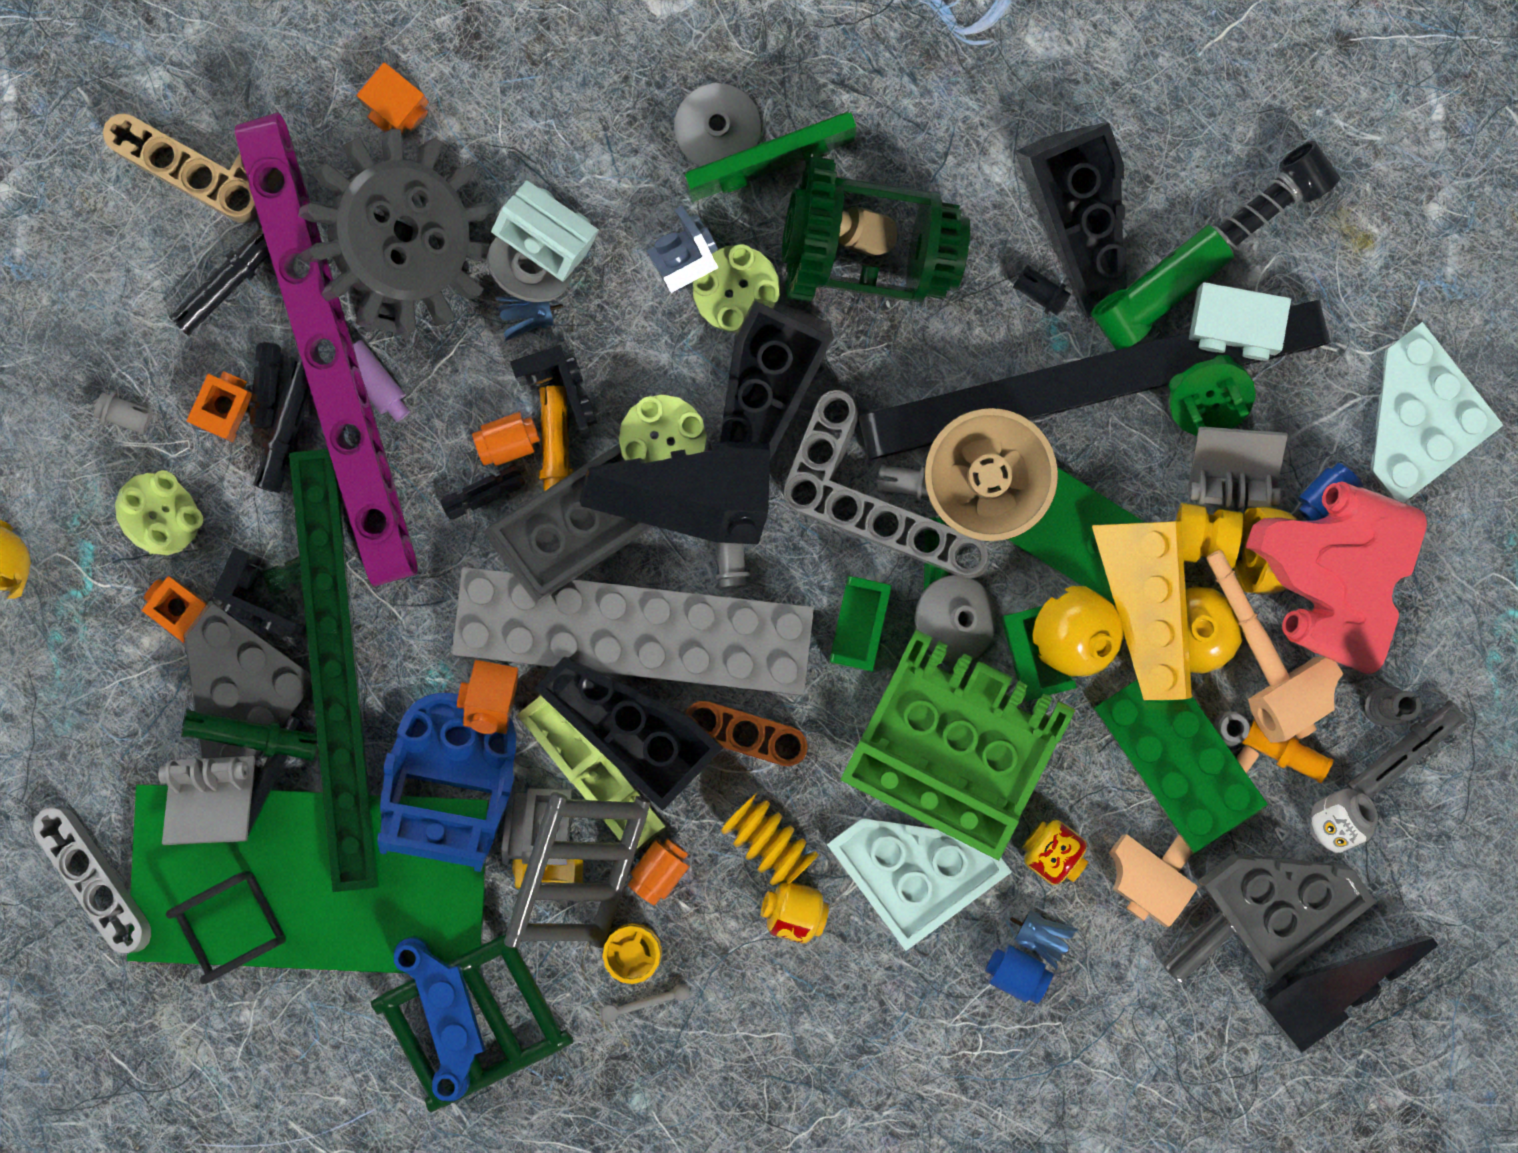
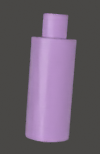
M362 340L357 341L353 346L369 400L380 414L388 411L393 419L399 422L410 413L409 409L401 401L406 394Z

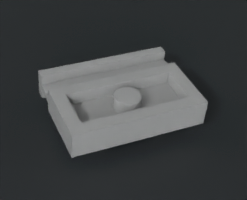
M512 788L505 813L502 864H509V859H522V864H528L551 793L558 792L567 796V799H572V790L528 789L527 793H515V788ZM562 817L555 841H569L571 817ZM548 859L547 865H567V859Z

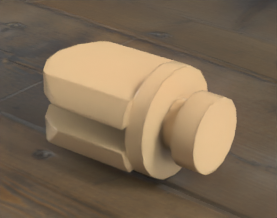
M851 207L847 211L843 210L839 242L845 248L868 256H875L887 253L895 246L897 227L893 219L862 207L860 209Z

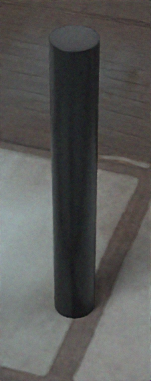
M289 716L283 728L301 731L304 722L296 717ZM274 753L273 757H268L252 788L248 837L288 756Z

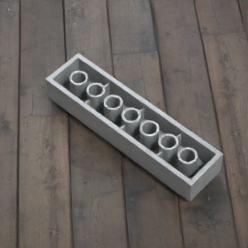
M462 567L452 655L554 667L564 656H567L601 673L804 696L814 607L581 580L570 581L535 604L513 573Z

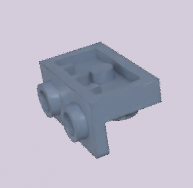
M683 206L676 208L675 212L685 231L679 234L669 233L655 242L654 247L647 250L654 267L671 293L718 268L712 256V253L718 251V248L707 227H704L698 214L690 217Z

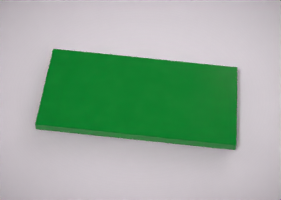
M136 784L130 896L148 920L151 927V938L143 950L127 953V961L200 964L177 918H167L166 912L244 871H251L255 876L286 937V941L284 944L241 966L405 973L395 966L394 950L402 940L408 937L416 936L424 939L429 944L432 954L445 963L482 945L486 861L481 872L474 871V867L391 851H387V854H381L377 842L378 833H381V795L370 794L379 887L333 892L323 792L271 790L247 841L163 845L162 838L168 785ZM402 796L400 801L402 805L486 820L489 808V800ZM247 880L183 912L210 965H224L276 938ZM129 925L128 941H133L131 933L135 930L133 925ZM405 950V960L410 964H414L416 961L415 954L410 950Z

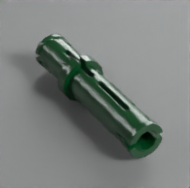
M186 709L182 723L184 727L181 729V737L183 738L189 737L263 751V756L273 757L275 753L307 759L311 762L316 753L317 744L315 742L318 741L317 733L312 734L280 728L278 722L270 721L269 725L191 711V709Z

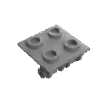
M1199 427L1187 496H1190V500H1198V505H1203L1204 503L1222 504V499L1224 498V506L1230 507L1231 499H1237V506L1243 508L1245 500H1247L1248 506L1252 507L1278 506L1280 488H1277L1288 434L1283 432Z
M240 756L171 760L167 762L166 766H160L158 771L159 781L161 784L168 785L162 844L177 845L247 841L255 757Z

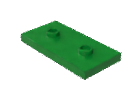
M844 112L687 171L685 180L691 201L695 202L721 191L723 194L736 191L746 186L748 181L804 160L805 163L809 162V157L812 156L823 158L830 154L829 151L854 142L857 126L852 113Z
M1057 467L1056 492L1044 516L1029 530L1006 540L1079 586H1086L1115 605L1092 525L1143 523L1144 521ZM996 486V487H994V488H988L989 490H991V489H995V488L998 487L999 490H1001L999 486Z

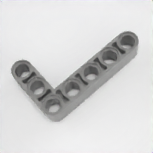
M833 390L821 396L784 486V497L788 505L800 515L962 578L972 579L982 575L988 567L989 554L981 540L970 538L949 526L834 482L858 423L859 413L850 395L843 391ZM836 402L847 404L849 406V414L844 421L831 423L827 420L826 412L830 405ZM822 442L830 444L833 448V454L829 461L824 464H816L811 461L810 453L816 444ZM804 483L815 485L817 493L813 502L807 505H800L795 502L794 493L799 485ZM847 498L856 501L858 509L852 519L842 521L835 517V506L839 501ZM886 514L894 515L898 518L899 522L897 531L888 537L878 535L875 531V524L878 518ZM926 530L935 531L940 537L938 547L929 553L921 552L916 548V538L921 532ZM974 546L980 550L981 560L974 568L966 569L957 564V554L963 547Z

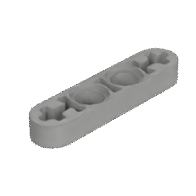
M46 808L40 811L33 823V833L36 840L107 944L119 953H133L143 950L151 938L150 924L76 815L66 808ZM51 819L61 820L62 824L58 827L61 835H51L50 830L54 827ZM75 839V842L67 844L65 841ZM78 850L84 851L89 859L88 869L82 875L74 872L71 866L72 856ZM102 885L108 886L113 893L112 905L107 910L100 909L95 901L96 891ZM114 916H117L119 919L115 921H109V918ZM124 926H134L135 930L131 933L133 941H123L122 936L126 933Z

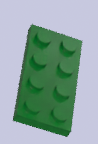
M1137 679L1094 707L1097 716L1193 855L1268 806L1263 796L1193 696L1189 699L1144 700Z

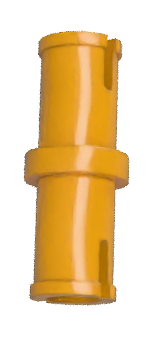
M1255 719L1250 725L1247 738L1242 741V744L1248 745L1277 760V766L1283 769L1288 766L1316 780L1320 784L1324 781L1334 759L1328 758L1299 743V739L1296 736L1284 742L1270 743L1260 730Z

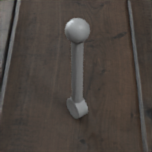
M678 984L672 991L618 1007L608 1004L602 1009L601 1017L605 1022H614L619 1015L673 999L684 1001L690 996V989L686 984Z

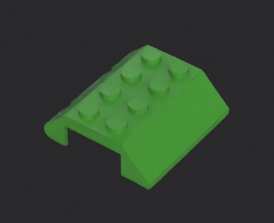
M916 629L840 780L999 861L1057 743L1060 742L1076 709L1058 701L1049 716L1045 713L1052 697L1043 693L1042 697L1038 698L1031 714L1017 707L1022 703L1028 685L1018 681L1011 696L1005 694L1012 677L981 661H978L971 676L966 674L965 672L973 657L965 653L958 659L953 669L954 674L938 667L947 653L946 648L948 645L939 641L930 656L926 654V651L933 637Z

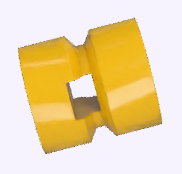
M1181 503L1175 521H1181L1184 561L1196 563L1201 557L1206 558L1210 554L1222 550L1230 567L1233 569L1241 543L1243 513L1218 509L1212 515L1208 514L1205 506Z
M634 922L621 925L612 932L604 944L602 957L605 968L613 978L622 983L635 984L643 982L652 976L661 961L662 946L657 934L648 926Z

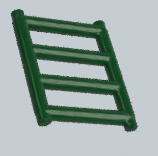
M506 934L446 962L451 967L460 965L468 988L506 1058L485 1068H482L475 1056L468 1073L470 1077L469 1089L460 1099L518 1072L574 1042L572 1035L567 1029L561 1031L518 948H511L504 944ZM499 956H502L545 1039L524 1049H521L478 969L479 966ZM412 979L371 1000L370 1003L377 1015L383 1013L428 1096L424 1100L427 1110L432 1113L456 1101H442L434 1095L432 1080L435 1071L399 1005L420 996L415 979ZM454 1083L445 1087L447 1091H454Z

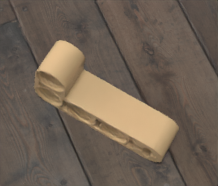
M125 113L116 114L105 123L103 138L107 146L121 158L233 221L249 223L258 217L240 153L230 170L131 115ZM122 131L126 133L131 131L133 135L144 143L142 150L129 141L124 140L122 142L118 138L119 134ZM164 148L173 149V162L165 168L156 167V154ZM277 168L273 169L268 176V185L273 191L282 177V172ZM203 169L211 170L212 181L208 187L195 189L192 185L194 175ZM244 190L250 193L249 205L241 211L232 210L230 200L234 193Z

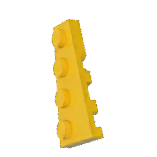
M1181 521L1092 525L1115 606L1122 621L1124 636L1143 699L1178 700L1192 698Z

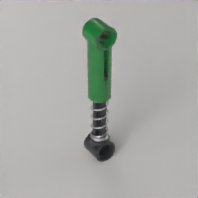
M1316 141L1304 143L1284 157L1279 165L1281 168L1280 173L1275 180H1270L1269 188L1262 193L1255 192L1254 199L1247 205L1240 204L1238 212L1232 217H1223L1222 225L1219 227L1206 225L1129 287L1114 292L1096 305L1091 312V316L1115 350L1128 348L1140 341L1150 331L1153 322L1234 259L1233 248L1238 251L1237 245L1248 236L1253 238L1252 233L1262 225L1266 224V226H1269L1268 221L1280 211L1285 214L1283 209L1290 203H1298L1300 200L1304 202L1314 201L1336 186L1340 176Z

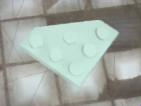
M1423 322L1385 350L1382 391L1379 396L1376 420L1377 433L1370 470L1389 497L1403 503L1503 426L1502 422Z
M861 818L827 843V846L905 951L1012 872L1002 858L998 861L937 829Z

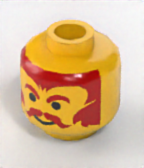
M1042 820L1021 847L1026 852L1024 864L1051 885H1058L1066 878L1074 882L1089 863V861L1083 858L1087 849L1086 840L1060 820H1053L1048 824Z
M784 881L778 885L775 892L767 891L762 902L760 915L767 918V929L772 936L805 944L810 942L814 936H821L827 922L829 904L823 902V895L820 890L795 882H791L787 886V882Z

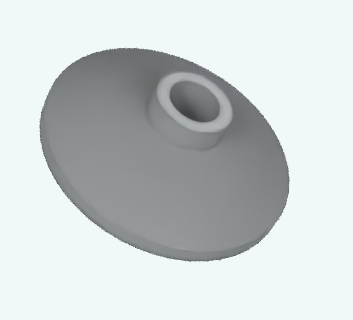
M713 83L701 86L685 97L675 116L674 132L678 146L683 154L694 164L703 166L756 146L761 134V120L756 105L746 93L728 84ZM714 117H721L725 120L726 126L721 131H713L709 127L710 120Z
M498 237L493 240L488 250L487 264L493 279L502 289L519 299L530 302L550 301L561 296L571 282L573 271L562 282Z
M957 575L946 576L931 583L922 593L916 607L915 626L917 630L933 637L927 649L931 655L937 643L941 641L948 645L946 648L947 653L943 659L944 662L957 663L964 653L973 657V660L981 655L992 641L996 629L995 606L989 593L977 581ZM962 611L965 612L967 618L964 627L958 621V616Z

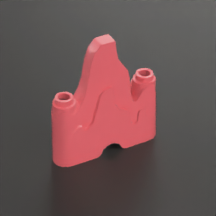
M1346 482L1330 484L1322 496L1323 506L1329 512L1328 516L1316 521H1299L1280 517L1264 518L1252 526L1246 548L1256 552L1268 562L1277 580L1286 589L1305 597L1314 604L1312 611L1298 609L1289 612L1285 616L1282 630L1288 640L1359 672L1372 674L1378 671L1384 664L1399 618V611L1393 604V589L1401 578L1410 576L1414 570L1426 532L1427 520L1424 512L1416 507L1366 488L1356 487Z

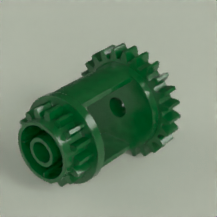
M816 156L809 157V162H806V168L802 174V184H799V189L794 188L792 191L783 230L781 259L782 263H787L785 285H787V298L812 301V297H815L816 288L824 287L922 303L926 296L943 299L946 298L947 290L956 291L959 288L964 275L970 244V219L967 216H961L962 210L959 209L960 205L942 202L940 194L836 177L837 172L835 171L836 163H834V159ZM844 191L920 204L910 242L906 287L878 283L879 267L869 264H862L859 279L830 275L839 241Z

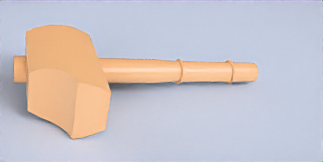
M1218 550L1210 554L1206 559L1217 578L1216 582H1219L1239 621L1238 625H1241L1247 642L1270 685L1248 699L1257 725L1270 743L1284 742L1295 735L1298 739L1310 735L1317 730L1314 723L1334 711V693L1338 680L1343 675L1342 670L1335 661L1319 656L1312 658L1288 674L1269 635L1258 620V614L1254 613L1234 574L1235 571L1230 567L1223 551Z
M1245 745L1236 757L1246 774L1259 757V753ZM1127 834L1122 835L1109 852V855L1114 860L1117 871L1113 890L1130 902L1126 909L1142 921H1145L1149 915L1162 926L1170 927L1198 888L1196 884L1179 873L1192 855V852L1181 836H1177L1162 859Z

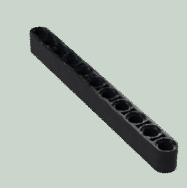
M1320 300L1290 306L1282 351L1277 355L1269 354V360L1331 343ZM1190 332L878 410L859 416L858 420L868 459L873 460L930 446L938 434L950 422L971 411L988 408L1003 409L1017 413L1028 420H1033L1167 386L1175 375L1185 372L1197 363L1211 360L1219 355H1228L1233 358L1235 363L1241 366L1251 365L1263 360L1243 357V350L1240 347L1226 345L1224 353L1199 349V341L1189 340Z

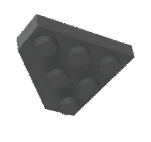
M211 600L183 635L188 659L193 708L196 712L269 725L270 721L278 722L281 728L312 687L311 673L235 617L221 610ZM198 739L202 759L254 756L256 760L262 753L259 750Z
M1233 853L1198 880L1261 972L1271 983L1281 978L1376 903L1355 870L1344 864Z

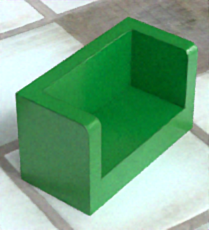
M853 576L847 577L829 663L873 672L892 585Z
M1043 606L1000 617L1017 681L1028 685L1023 702L1041 698L1043 693L1049 696L1077 688L1076 682L1072 680L1071 676L1050 667L1041 661L1038 656L1041 654L1039 653L1038 645L1033 643L1032 634L1036 618Z

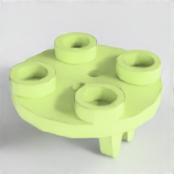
M744 244L725 246L712 253L718 268L693 281V299L700 315L713 327L728 333L738 332L755 298L778 302L780 297L779 277L773 264L760 251ZM742 280L747 281L748 285L747 287L742 288L740 287L739 283ZM731 290L733 292V296L731 298H727L725 296L726 291Z
M662 394L644 397L639 403L630 408L621 423L619 444L624 460L642 458L647 463L671 458L670 452L685 449L686 455L704 452L707 439L703 419L694 407L679 397ZM657 432L659 437L654 440L651 439L650 434ZM669 438H673L675 440V444L673 446H669L667 444V440Z
M161 470L155 474L145 473L134 476L119 490L115 501L116 519L123 533L136 546L148 551L150 555H170L181 552L195 539L197 531L203 523V515L197 508L192 496L178 483L176 477L168 471Z

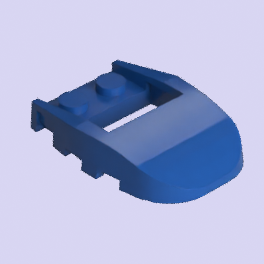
M430 694L417 700L405 712L397 729V739L392 751L387 753L380 802L381 833H378L377 839L379 852L387 854V851L466 865L474 867V871L481 872L503 822L514 781L513 767L516 754L514 723L510 718L507 734L498 732L493 734L479 733L471 727L463 726L464 709L457 708L458 694ZM406 778L492 793L486 820L400 804Z

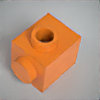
M383 62L356 95L359 101L371 111L367 118L384 133L388 132L391 128L401 129L402 135L407 129L414 131L428 113L425 107L429 102L425 95L385 62Z
M480 660L474 661L470 682L461 683L457 699V708L464 709L463 726L471 727L473 730L483 734H493L495 732L507 734L517 692V667Z

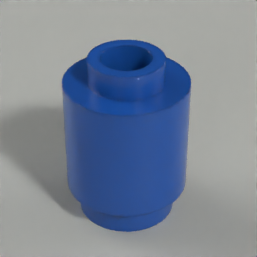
M1337 463L1332 469L1327 467L1298 497L1302 505L1298 510L1299 513L1307 521L1325 518L1329 515V512L1322 503L1325 489L1330 484L1346 482L1362 488L1363 484L1360 479L1341 463Z
M1010 944L1006 946L1004 951L996 948L985 968V972L991 974L988 981L989 984L1024 1003L1030 1000L1038 1004L1046 993L1054 975L1053 972L1045 969V963Z

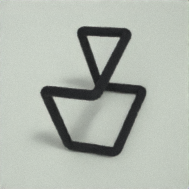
M251 871L238 873L166 912L167 918H177L205 975L200 977L201 984L213 981L273 948L284 944L286 941V937ZM247 880L276 938L213 970L183 912Z

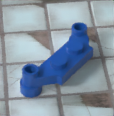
M416 936L408 937L396 946L394 950V963L399 970L415 979L440 1061V1068L432 1080L433 1093L442 1101H456L469 1089L470 1077L468 1073L476 1054L484 1052L485 1046L460 965L449 966L432 954L429 944L424 939ZM405 950H410L415 954L416 961L414 964H410L405 960ZM443 1079H450L454 1083V1091H447L443 1087Z

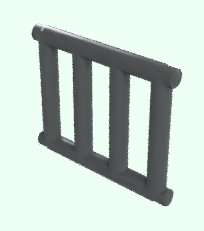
M552 792L512 912L504 944L511 948H519L521 941H589L590 945L603 948L644 828L651 800L645 796H636L634 802L567 799V796L564 794ZM562 817L627 820L620 843L555 841ZM548 859L614 860L607 883L541 882ZM535 900L601 901L594 924L528 923Z

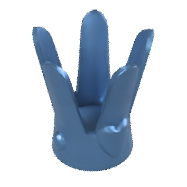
M495 297L499 301L517 302L498 307L501 319L508 321L529 318L506 329L504 332L505 341L511 340L536 327L547 328L548 326H554L551 311L563 308L562 304L550 306L549 301L530 302L517 297Z
M1031 909L1023 922L1013 917L1010 918V921L1021 926L1014 940L1031 951L1035 950L1057 970L1058 965L1055 961H1060L1061 953H1066L1069 947L1055 936L1070 939L1078 931V928L1045 920L1039 913L1033 912Z

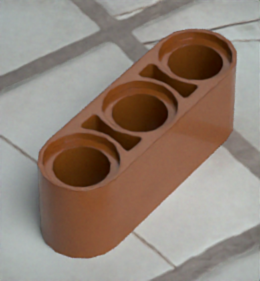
M708 701L693 703L685 712L692 716L700 708L712 710L716 716V725L709 733L726 749L782 766L798 764L807 753L808 744L806 737L794 727ZM744 720L754 723L759 731L757 741L747 747L737 744L733 737L734 727ZM786 733L795 735L801 744L800 752L792 759H783L775 751L777 738Z

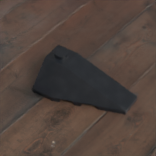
M1108 122L1053 134L1015 151L1031 197L1082 311L1087 318L1092 317V310L1103 299L1116 291L1127 288L1126 249L1123 248L1122 220H1125V205L1122 204L1121 179H1124V163Z
M726 441L711 444V451L686 455L684 449L670 452L671 458L647 463L642 458L589 467L580 497L581 507L716 543L759 544L769 509L771 449L769 444Z
M1424 935L1290 977L1288 980L1283 975L1274 983H1269L1263 988L1262 991L1265 996L1257 1002L1286 1043L1302 1053L1349 1018L1344 1011L1350 1005L1356 1007L1362 1003H1367L1379 994L1378 991L1381 989L1378 982L1383 978L1392 981L1400 977L1435 949L1438 944L1434 938Z

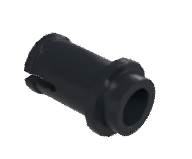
M1028 264L1023 270L1024 273L1020 274L1016 280L1013 289L1020 291L1043 306L1045 314L1048 315L1052 312L1058 316L1072 295L1065 290L1067 285L1064 283L1060 286Z

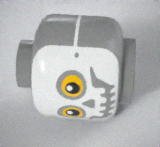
M1341 789L1320 799L1313 805L1310 822L1311 834L1316 842L1323 844L1327 849L1335 853L1350 850L1367 842L1374 835L1378 821L1376 807L1367 795L1360 794L1353 789Z

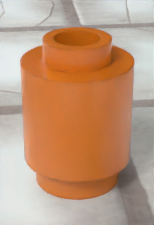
M520 411L483 424L480 431L472 433L474 444L483 466L491 463L499 466L535 452L533 443L540 441L532 417L523 419Z
M669 838L664 843L655 840L630 872L633 877L627 886L645 901L655 906L660 898L664 900L667 898L690 868V865L685 861L689 853Z

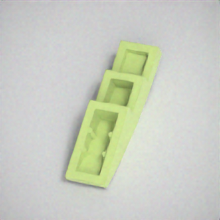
M541 695L517 714L568 780L575 785L586 800L634 802L636 796H641L625 775ZM650 806L635 854L667 828ZM603 819L621 841L627 820Z

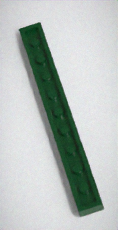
M328 449L289 453L332 891L341 892L377 888L379 883L339 485Z

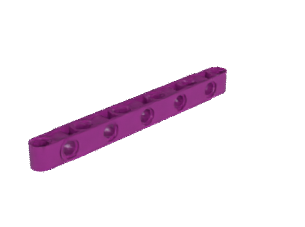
M279 112L237 124L235 126V137L249 181V187L367 577L370 583L376 587L415 576L418 573L415 552L340 299L337 297L326 301L321 295L327 284L334 280L328 259L310 262L309 273L304 278L299 277L293 268L296 256L313 244L322 243L317 222H310L298 216L299 208L311 202L287 125ZM275 168L279 169L284 176V185L277 193L271 190L268 185L269 173ZM323 339L331 341L335 347L336 354L330 363L325 362L319 355L318 348ZM348 424L355 425L361 433V440L357 447L350 446L344 439V430ZM372 509H378L384 513L386 526L383 531L375 530L371 526L369 514Z

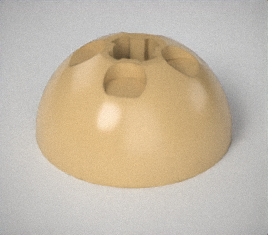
M988 408L975 410L963 414L950 422L934 440L925 465L926 489L937 514L957 532L978 540H1005L1029 530L1044 516L1050 507L1057 487L1058 470L1056 458L1046 436L1035 424L1025 417L1003 409ZM973 473H978V480L980 482V485H978L979 483L977 481V475ZM996 486H999L1001 490H999L998 487L995 488V489H991V490H989L988 488H994V487H996Z

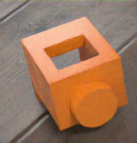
M225 371L222 372L220 378L207 374L186 422L233 443L237 436L238 427L252 399V393L244 390L247 381ZM222 398H229L232 402V406L227 413H220L218 411L217 404Z
M167 576L164 581L158 578L147 590L143 597L147 603L141 611L184 643L183 635L208 602L175 577ZM177 599H181L185 603V611L180 616H175L171 611V605Z

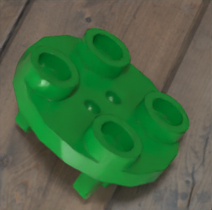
M1219 355L1211 360L1197 363L1185 372L1175 375L1169 383L1170 395L1168 403L1173 420L1182 430L1197 436L1199 427L1233 429L1242 423L1252 410L1256 397L1254 381L1245 368L1235 363L1232 357Z

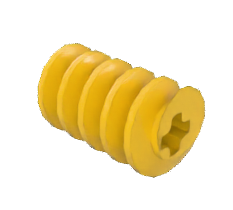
M756 792L724 823L721 832L725 835L737 830L738 834L733 845L737 848L749 843L750 847L745 858L751 860L761 855L763 859L757 870L763 873L773 868L775 872L769 883L775 886L785 881L788 886L819 854L813 851L802 855L801 853L807 843L806 840L801 838L790 843L789 840L795 829L790 825L778 830L777 827L783 816L778 812L766 817L765 814L770 803L766 799L753 804Z

